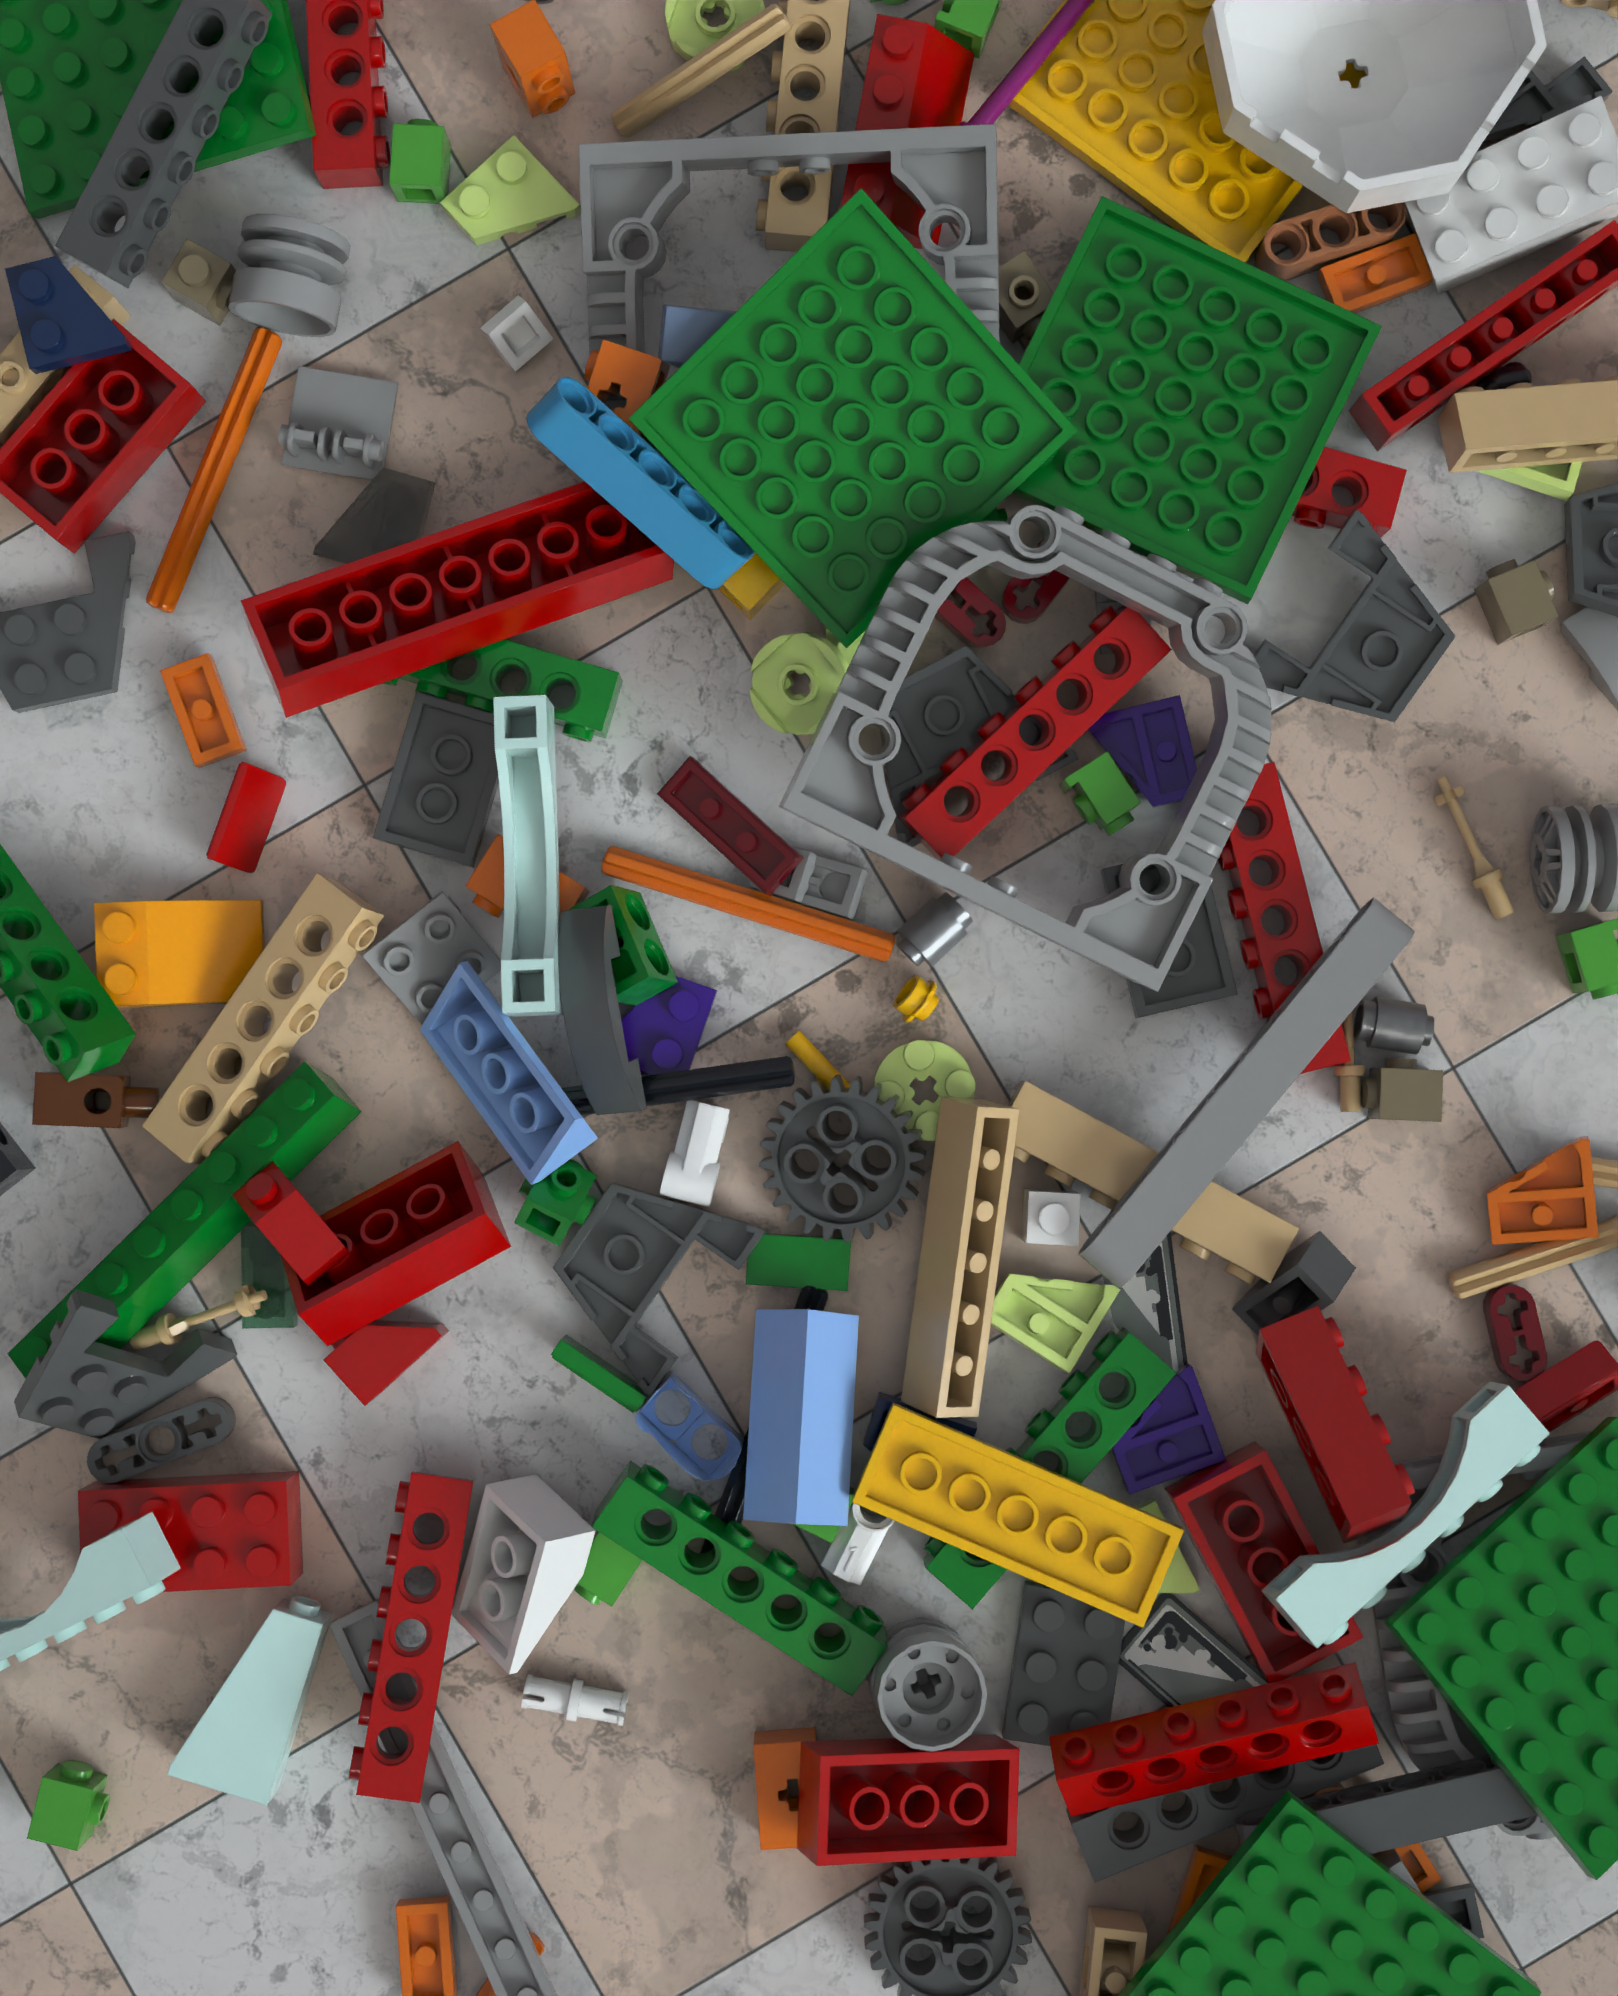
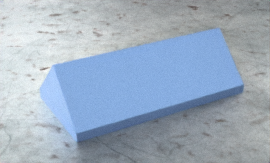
M469 962L459 963L419 1030L531 1185L538 1183L597 1140L598 1137L508 1015L502 1013V1007Z
M756 1309L743 1520L848 1526L859 1315L810 1309Z

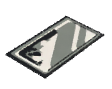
M1170 1231L1134 1276L1124 1286L1119 1288L1121 1290L1110 1306L1116 1334L1124 1327L1177 1372L1182 1366L1187 1365L1188 1362ZM1102 1275L1104 1284L1114 1285L1110 1280H1108L1104 1275Z
M1161 1593L1155 1600L1144 1627L1134 1625L1122 1640L1119 1664L1168 1708L1268 1684L1262 1673L1171 1593Z

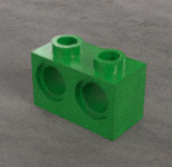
M609 885L570 908V910L612 905L620 951L619 957L611 959L618 1003L637 1006L678 983L640 892Z

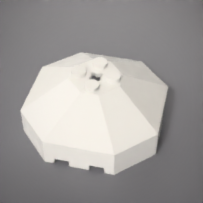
M1215 0L1202 30L1223 133L1345 213L1449 193L1547 47L1537 0ZM1347 63H1353L1356 70H1364L1366 76L1360 79L1358 88H1351L1349 81H1340L1338 75L1344 73Z

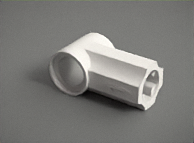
M694 1100L687 1101L675 1151L671 1150L668 1157L660 1195L710 1207L721 1164L717 1161L721 1145L724 1141L730 1109Z
M852 1502L848 1510V1526H840L833 1543H830L820 1565L833 1575L847 1582L861 1585L888 1528L895 1521L883 1515H867L860 1505Z

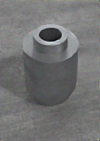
M945 892L938 899L932 897L897 930L903 938L897 946L917 967L923 961L933 967L968 934L965 929L973 920L963 907L951 895Z
M1374 997L1372 1001H1360L1354 1024L1355 1040L1365 1041L1367 1047L1414 1055L1419 1053L1422 1046H1429L1434 1032V1017L1427 1015L1425 1004Z

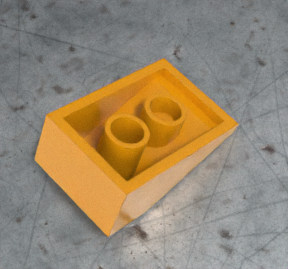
M262 900L94 903L96 976L118 1009L227 1004L265 949Z

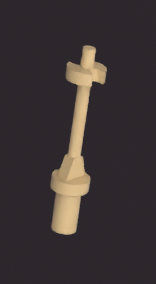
M1446 775L1436 779L1442 794L1433 797L1437 807L1445 803L1448 804L1470 851L1476 878L1471 880L1475 890L1481 888L1495 920L1512 914L1515 911L1500 879L1504 878L1501 868L1495 870L1482 855L1457 800L1458 797L1466 794L1463 786L1460 785L1452 789Z
M1352 1010L1343 1021V1032L1351 1062L1344 1063V1066H1334V1076H1340L1341 1112L1361 1111L1360 1076H1366L1365 1065H1355L1354 1019Z
M244 1285L238 1288L240 1292L234 1294V1300L192 1316L177 1317L173 1313L161 1315L157 1318L156 1323L143 1327L129 1340L130 1345L135 1351H140L162 1342L165 1345H172L180 1342L183 1332L190 1329L191 1326L238 1310L246 1318L256 1315L255 1310L260 1309V1302L268 1298L267 1292L265 1290L256 1292L251 1285Z

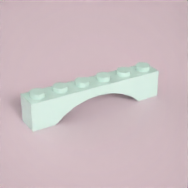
M546 695L493 697L495 755L501 799L504 847V924L501 952L502 1013L511 1017L563 1015L558 969L560 888L554 705Z
M1488 1382L1452 1415L1449 1439L1439 1469L1424 1495L1409 1510L1402 1521L1395 1523L1382 1534L1353 1548L1328 1554L1300 1555L1261 1591L1303 1640L1316 1648L1322 1644L1328 1645L1335 1642L1346 1632L1349 1626L1347 1621L1361 1608L1368 1609L1374 1606L1385 1596L1387 1592L1386 1585L1400 1572L1407 1573L1413 1570L1423 1561L1426 1556L1424 1550L1438 1537L1444 1538L1456 1531L1464 1522L1463 1514L1477 1501L1484 1502L1494 1496L1503 1485L1501 1479L1513 1467L1524 1466L1533 1460L1541 1450L1539 1443L1550 1433L1509 1385Z
M153 1512L110 1532L81 1550L75 1571L63 1592L46 1611L32 1616L0 1617V1671L10 1666L7 1658L14 1654L20 1663L49 1647L45 1639L54 1636L58 1644L85 1630L87 1626L84 1620L93 1616L96 1624H100L126 1609L123 1603L124 1600L132 1597L135 1604L138 1605L166 1590L162 1580L181 1569Z

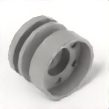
M278 214L247 216L242 223L241 236L244 241L239 245L237 255L243 263L250 267L237 269L233 275L228 304L229 310L232 314L246 322L284 334L303 337L333 335L337 328L342 298L338 291L330 286L340 284L345 279L346 269L343 264L349 259L351 247L348 240L332 229L297 217Z
M1618 804L1594 806L1590 815L1581 805H1571L1566 807L1565 810L1561 806H1545L1540 808L1535 817L1531 834L1530 870L1537 904L1545 914L1561 913L1565 909L1570 913L1583 912L1590 902L1598 912L1618 911Z
M924 1618L899 1622L886 1631L888 1647L867 1675L870 1694L877 1706L880 1717L893 1737L910 1748L934 1752L954 1747L973 1733L984 1716L988 1695L984 1674L959 1634L940 1621ZM925 1668L929 1681L920 1685L917 1681L916 1672Z

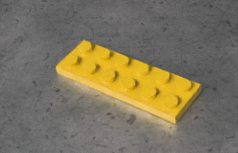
M896 1403L891 1405L852 1497V1502L1142 1628L1146 1623L1184 1532L1181 1526Z

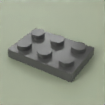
M416 691L373 835L374 839L474 868L499 784L495 755L493 713Z
M1123 864L1100 870L1106 895L1120 887L1119 874ZM1153 864L1145 867L1139 878L1140 885L1146 893L1154 891L1160 882V873ZM1210 885L1159 991L1147 989L1126 979L1135 1019L1238 995L1212 885Z
M1025 1581L1002 1727L1003 1739L1050 1746V1736L1110 1722L1125 1620L1040 1583Z

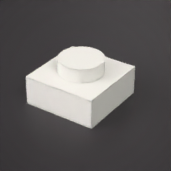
M519 295L480 328L507 365L515 372L553 340V337L528 303Z

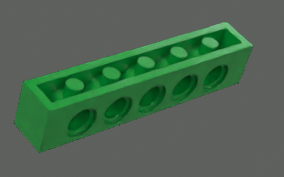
M509 640L493 643L399 677V679L416 683L415 691L441 699H445L447 693L466 698L465 706L493 714V697L546 695L549 698L552 690L557 686L569 685L575 689V699L566 708H554L555 724L564 726L563 735L584 742H591L593 735L606 739L623 683L619 672ZM460 658H475L477 660V669L472 677L466 680H457L453 677V666ZM511 671H521L526 674V684L516 694H506L501 690L503 677ZM398 678L387 681L384 684L396 686Z
M0 844V988L14 1006L19 1020L27 1024L43 1047L48 1061L58 1068L67 1082L118 1064L135 1037V1031Z
M1124 1327L1117 1334L1111 1330L1094 1347L1092 1354L1096 1359L1084 1373L1079 1369L1075 1370L1061 1385L1058 1393L1062 1398L1050 1412L1045 1408L1041 1409L1028 1423L1024 1432L1029 1436L1016 1451L1011 1447L1005 1451L1030 1462L1039 1452L1052 1451L1058 1456V1465L1053 1472L1082 1483L1175 1376L1176 1372ZM1111 1372L1121 1373L1125 1379V1386L1121 1394L1114 1398L1101 1396L1099 1391L1101 1379ZM1079 1411L1090 1414L1092 1423L1086 1434L1074 1437L1066 1433L1065 1424L1071 1414ZM930 1537L923 1547L927 1552L923 1558L925 1568L972 1610L1007 1570L934 1537Z
M630 1460L595 1510L592 1528L850 1696H853L888 1647L886 1627L883 1626L884 1622L881 1617L864 1605H858L855 1608L840 1598L841 1593L827 1580L821 1577H816L813 1580L797 1570V1563L786 1553L778 1549H773L770 1552L754 1542L755 1536L740 1523L730 1521L728 1524L711 1513L712 1508L699 1496L689 1492L684 1496L668 1485L669 1480L656 1468L647 1464L640 1467ZM653 1509H660L665 1511L671 1520L664 1525H653L645 1519L644 1514ZM694 1538H705L714 1545V1548L707 1553H696L688 1547L687 1543ZM747 1566L752 1568L757 1575L749 1581H739L730 1572L736 1567ZM789 1594L795 1596L800 1602L791 1609H782L776 1606L773 1601L780 1595ZM829 1622L835 1623L842 1628L840 1633L832 1637L823 1636L816 1631L820 1625Z

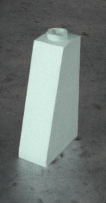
M292 1596L291 1600L284 1598L272 1610L170 1764L167 1775L267 1806L278 1792L333 1613L320 1610L321 1603L303 1596Z

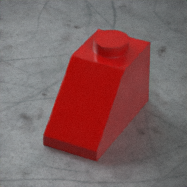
M274 1162L270 1163L232 1195L307 1286L312 1284L349 1253L348 1249Z
M375 1320L331 1344L335 1350L324 1359V1362L360 1402L366 1406L448 1333L449 1330L443 1323Z

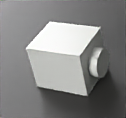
M1024 1189L1021 1240L1031 1244L1078 1246L1081 1194L1075 1191Z

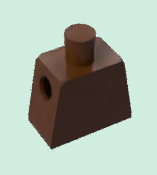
M35 1072L32 1125L124 1128L128 1126V1117H149L159 1102V1088L130 1087L131 1077L123 1075L88 1074L67 1082L60 1072ZM97 1092H108L110 1095L111 1104L108 1110L96 1108L94 1097Z

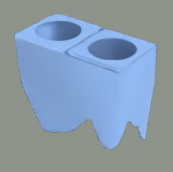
M674 1373L656 1390L651 1398L641 1407L636 1416L638 1426L644 1432L653 1435L663 1449L687 1473L701 1480L709 1481L725 1477L735 1467L744 1438ZM671 1389L684 1393L690 1402L688 1418L683 1423L674 1426L662 1423L657 1418L654 1409L657 1397L662 1392ZM706 1424L719 1426L725 1431L728 1438V1446L725 1453L715 1460L700 1458L692 1447V1438L695 1431Z

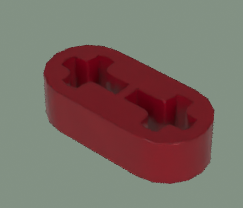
M1053 570L1048 577L1044 575L1030 579L1012 577L1002 595L1004 613L1017 623L1028 624L1036 621L1047 610L1070 578L1056 570ZM1035 581L1040 585L1033 599L1038 607L1034 609L1027 605L1022 611L1014 606L1017 596L1013 591L1016 589L1023 593Z
M967 577L960 580L950 593L960 604L957 606L951 600L946 599L938 609L935 618L969 647L983 648L994 645L1002 638L1006 629L1004 613L996 603ZM968 610L974 616L987 614L990 619L987 621L986 626L991 631L990 634L982 633L975 636L972 630L976 624L964 612Z
M1510 1283L1489 1290L1483 1300V1312L1496 1365L1508 1377L1518 1381H1530L1540 1375L1547 1364V1352L1535 1301L1525 1288ZM1506 1294L1511 1299L1520 1301L1521 1308L1513 1310L1516 1326L1512 1328L1510 1318L1507 1315L1498 1313V1306L1505 1303ZM1516 1336H1518L1521 1348L1532 1352V1358L1525 1360V1369L1523 1370L1520 1366L1509 1362V1356L1517 1354L1514 1339Z

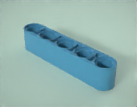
M570 377L560 378L528 412L526 418L528 427L545 447L705 587L718 589L754 556V550L671 463L577 380Z

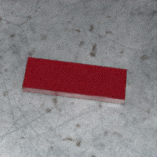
M692 756L687 758L657 793L659 797L766 895L771 896L804 858Z

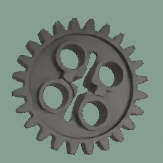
M835 1075L832 1078L830 1090H827L823 1082L818 1078L811 1083L812 1096L801 1087L793 1092V1098L797 1107L786 1101H782L777 1106L785 1120L771 1118L767 1121L766 1126L776 1134V1137H765L760 1141L761 1147L773 1153L771 1156L762 1159L759 1162V1167L773 1170L774 1175L768 1178L763 1183L764 1188L779 1187L781 1193L772 1203L773 1206L777 1207L789 1203L792 1209L788 1213L786 1221L790 1223L800 1215L806 1218L804 1225L805 1234H809L818 1224L823 1226L824 1241H829L835 1230L841 1229L845 1243H849L854 1236L855 1228H859L866 1240L870 1239L874 1234V1221L887 1231L892 1225L889 1211L900 1217L906 1214L908 1209L900 1197L915 1200L918 1196L919 1191L909 1181H919L924 1178L925 1171L913 1166V1162L924 1159L927 1153L924 1149L912 1147L911 1143L922 1135V1130L906 1129L905 1124L911 1118L913 1112L909 1110L897 1115L893 1110L899 1099L897 1094L885 1102L879 1099L882 1084L877 1083L867 1093L862 1091V1077L857 1076L850 1087L845 1088L841 1076ZM832 1111H841L847 1114L852 1123L851 1133L842 1135L834 1132L829 1126L828 1114ZM813 1127L816 1129L824 1142L811 1137L808 1134V1128ZM878 1145L885 1148L890 1154L891 1165L886 1168H876L871 1165L866 1156L867 1147ZM799 1149L812 1151L818 1158V1170L808 1172L801 1169L795 1159L796 1151ZM845 1149L852 1156L848 1163L840 1168L833 1161L836 1159L837 1154ZM862 1176L869 1180H874L878 1185V1189L872 1190L869 1188ZM846 1183L852 1186L858 1196L857 1203L849 1206L838 1202L833 1192L834 1185Z
M989 1857L982 1864L979 1863V1858L911 1861L909 1866H905L902 1862H892L893 1871L896 1876L894 1879L879 1874L877 1877L878 1886L884 1895L869 1893L868 1905L876 1912L864 1914L863 1919L864 1927L875 1931L864 1936L865 1949L877 1951L870 1957L872 1970L887 1968L881 1976L884 1989L899 1983L897 1996H911L912 1994L915 1996H983L988 1991L993 1996H1003L1000 1985L1001 1979L1013 1984L1018 1982L1016 1971L1011 1964L1026 1965L1028 1962L1026 1952L1017 1945L1032 1943L1030 1930L1021 1927L1031 1921L1029 1908L1017 1907L1025 1900L1022 1888L1009 1889L1014 1881L1011 1870L1008 1869L995 1875L998 1868L997 1857ZM928 1891L937 1896V1901L928 1909H920L911 1904L910 1901L913 1896L919 1892ZM980 1896L989 1901V1904L984 1911L978 1914H971L962 1909L967 1899ZM904 1921H910L914 1924L907 1929L901 1926ZM945 1922H954L955 1927L951 1928L950 1935H941L940 1931L944 1929ZM988 1929L993 1930L991 1936H983L980 1933ZM915 1944H924L933 1950L928 1958L921 1961L910 1959L906 1952ZM967 1949H976L984 1954L979 1963L971 1966L960 1963L958 1957Z

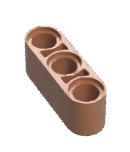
M1404 202L1351 213H1345L1334 205H1330L1279 221L1266 232L1255 255L1256 268L1287 281L1390 243L1405 222L1407 215L1406 205ZM1375 213L1384 217L1388 223V228L1379 229L1374 227L1368 219V214ZM1326 228L1333 230L1338 234L1341 243H1327L1322 239L1319 230ZM1283 244L1291 250L1293 258L1288 260L1278 258L1272 252L1271 245Z

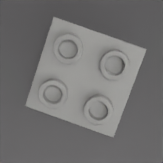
M298 366L288 425L282 424L279 430V445H284L281 465L382 482L399 383Z
M443 891L361 954L421 1025L424 1023L459 963L468 961L484 984L501 971V960L461 914V910L449 896L447 897Z

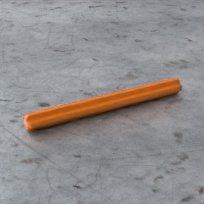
M262 327L254 329L146 596V603L155 609L172 613L176 608L281 348L282 339L271 330Z
M610 846L607 849L602 861L601 872L604 875L877 961L887 962L893 950L895 936L892 933L769 896L615 846Z

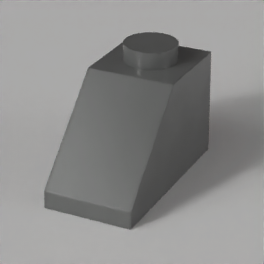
M1319 1231L1285 1255L1271 1283L1260 1279L1234 1305L1232 1310L1258 1336L1259 1329L1315 1306H1319L1320 1310H1323L1334 1303L1356 1267Z

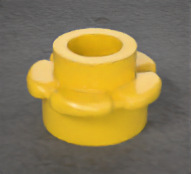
M914 975L904 984L893 1003V1007L903 1014L902 1020L904 1022H911L914 1017L923 1021L933 1012L939 1002V996L935 994L936 982L926 981L921 976Z

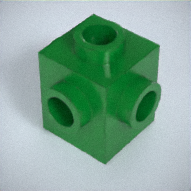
M570 1159L538 1183L531 1185L525 1178L518 1193L527 1198L514 1223L560 1247L573 1221L583 1225L597 1198L591 1196L588 1192L597 1175Z

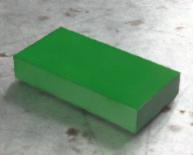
M765 1233L747 1259L746 1285L804 1288L808 1285L822 1290L848 1291L851 1241L845 1243L843 1238H830L829 1241H824L823 1237Z
M567 1334L559 1341L551 1353L554 1360L632 1413L634 1411L637 1413L647 1398V1395L643 1393L636 1381Z

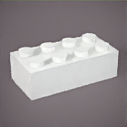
M1602 96L1476 152L1449 193L1404 202L1406 212L1414 233H1416L1438 294L1618 216V137Z

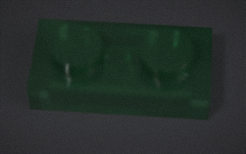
M246 1225L241 1230L242 1286L251 1285L256 1292L265 1290L268 1298L260 1302L261 1307L255 1310L256 1315L247 1318L242 1316V1329L294 1328L298 1326V1314L281 1255L256 1225Z

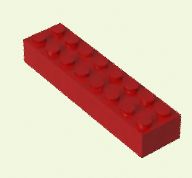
M584 481L243 599L241 604L249 632L284 715L287 718L672 580L674 560Z

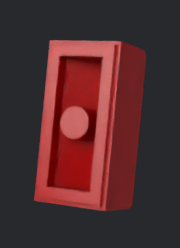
M245 762L239 763L206 854L208 859L247 873H253L256 870L286 787V781L282 777Z
M1596 1340L1517 1388L1514 1392L1550 1433L1618 1390V1363L1604 1345Z

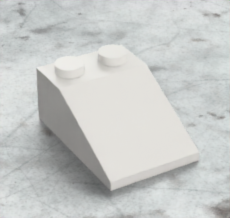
M536 1474L486 1484L451 1614L509 1675L519 1671L583 1576L596 1532Z

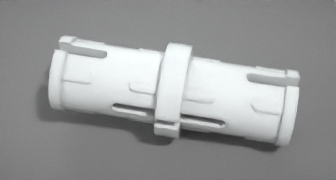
M528 1674L521 1708L565 1714L568 1721L576 1722L578 1717L623 1726L629 1692L585 1686L582 1679L574 1678L573 1683Z

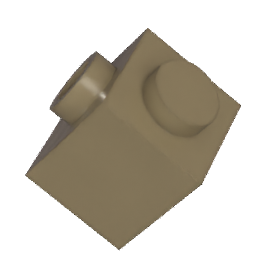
M186 238L161 283L178 303L220 326L230 311L228 304L233 275L236 269L230 262Z
M1024 250L998 267L999 325L1012 344L1023 336H1026L1028 340L1032 339L1054 294Z
M1515 559L1497 565L1486 571L1488 580L1474 589L1497 645L1541 628L1559 617L1552 601L1554 598L1553 584L1547 573L1539 570L1535 560L1519 567Z
M1386 1058L1385 1068H1370L1369 1078H1364L1361 1086V1104L1363 1108H1368V1119L1442 1122L1443 1070L1417 1069V1059Z

